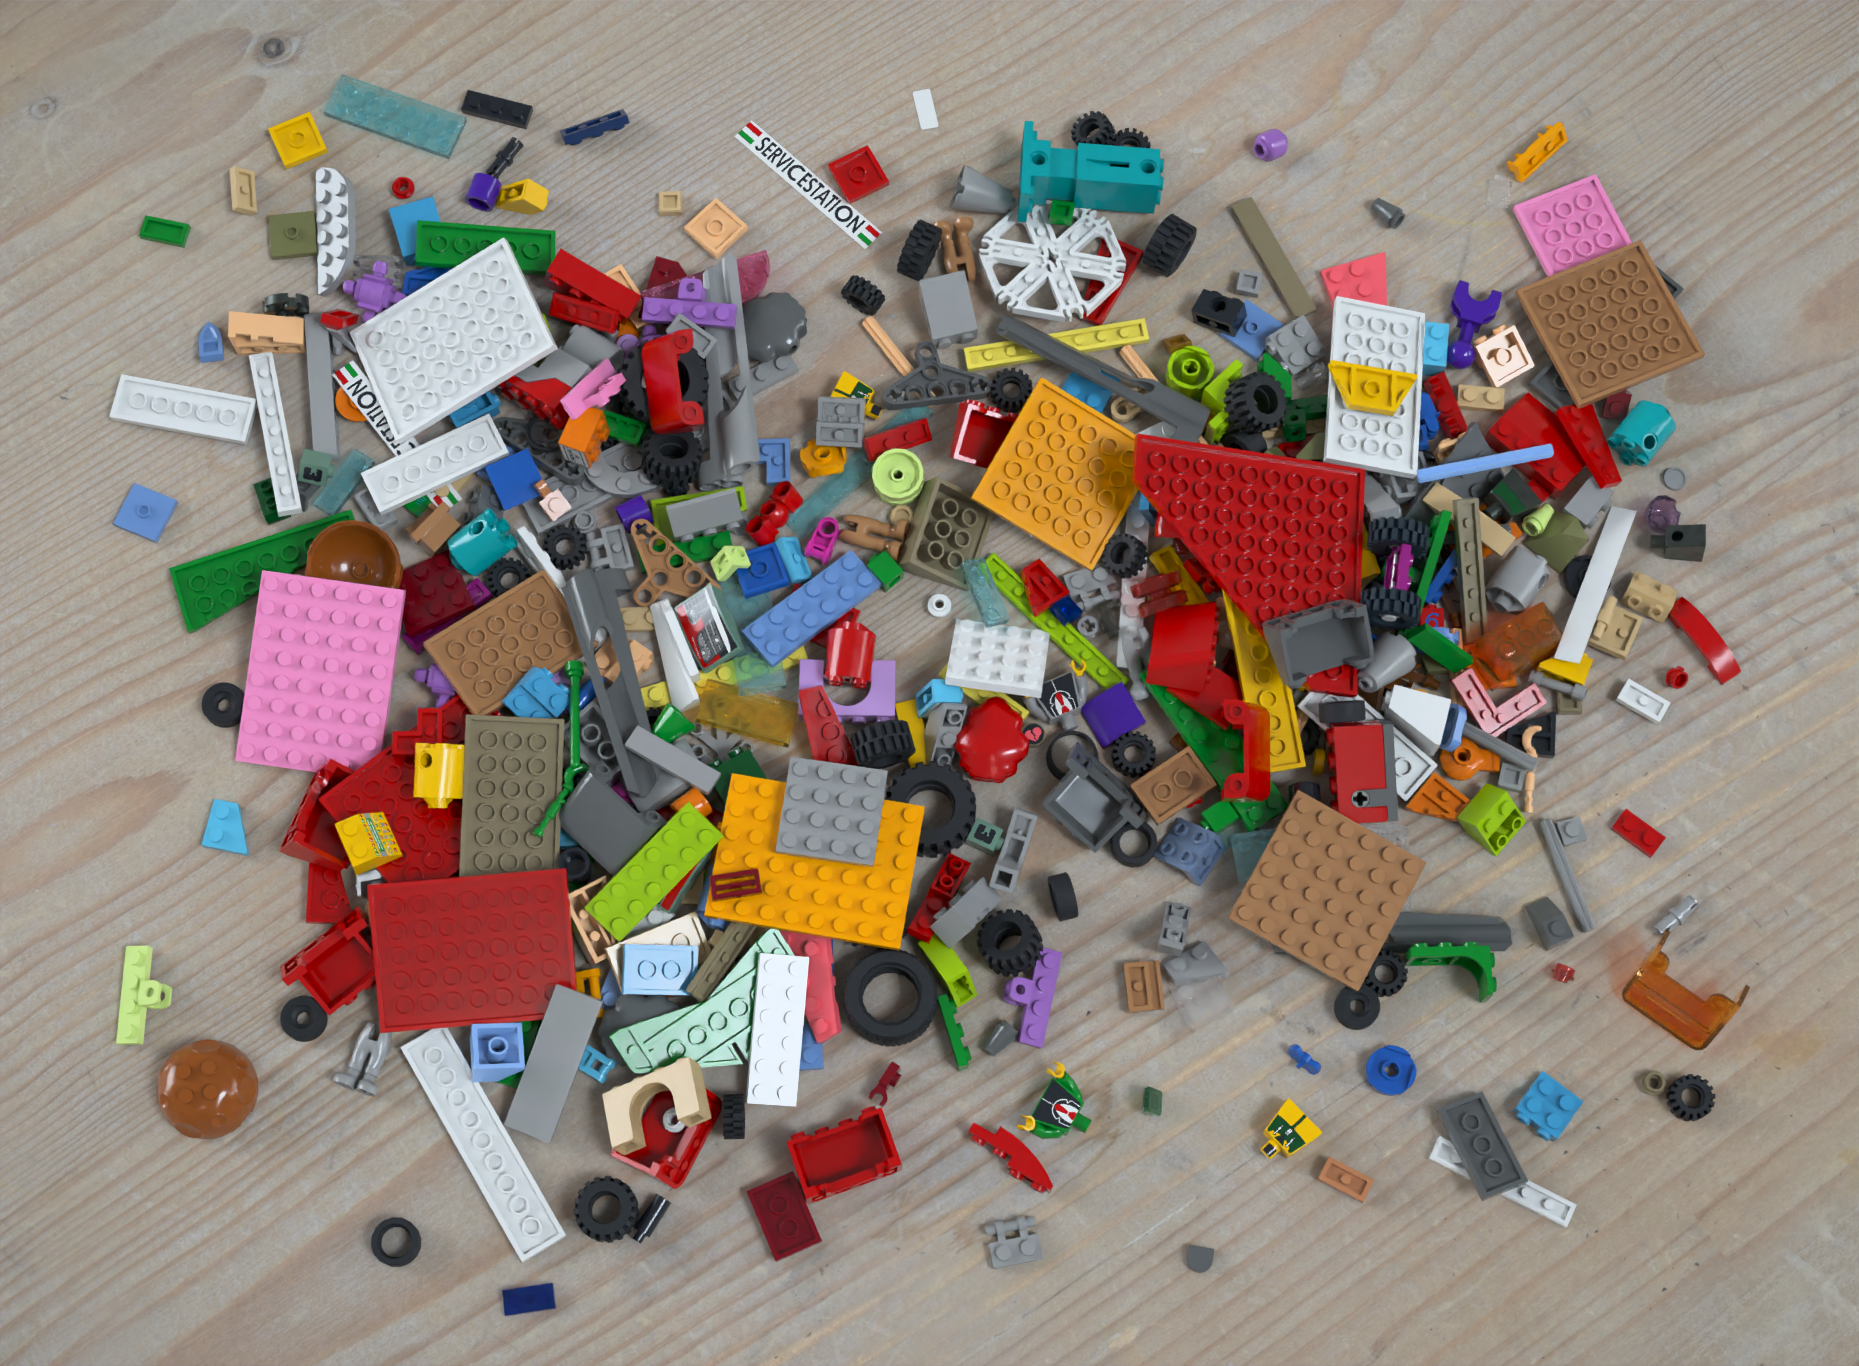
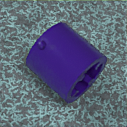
M475 173L465 196V202L477 210L492 211L502 187L501 182L488 174Z
M641 495L615 507L616 513L628 534L631 533V525L637 519H646L650 523L654 522ZM638 524L636 526L637 530L646 526V524H644L643 526H640Z

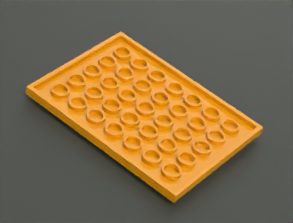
M732 773L721 827V833L724 837L718 842L712 876L758 868L762 894L713 902L710 887L704 917L900 951L925 806L890 800L883 801L874 867L776 854L786 782ZM750 876L715 882V886L754 880L755 878ZM755 885V886H749V887H742V888L730 889V890H724V891H718V892H716V893H717V894H721V893H728V892H734V891L752 889V888H756V885Z

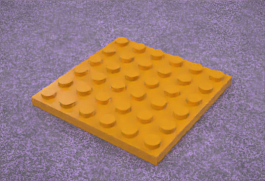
M1041 377L970 499L1082 567L1092 571L1102 555L1105 545L1108 544L1139 490L1132 482L1136 435Z

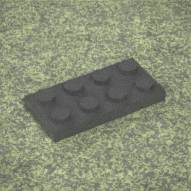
M1483 1092L1443 1106L1436 1111L1481 1201L1525 1185L1528 1182Z

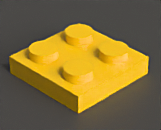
M310 112L268 128L286 170L328 153Z

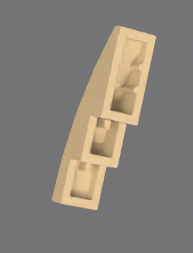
M1435 483L1422 502L1437 514L1442 510L1452 512L1449 523L1454 527L1452 500L1462 498L1441 484ZM1479 510L1482 544L1498 557H1501L1516 537Z

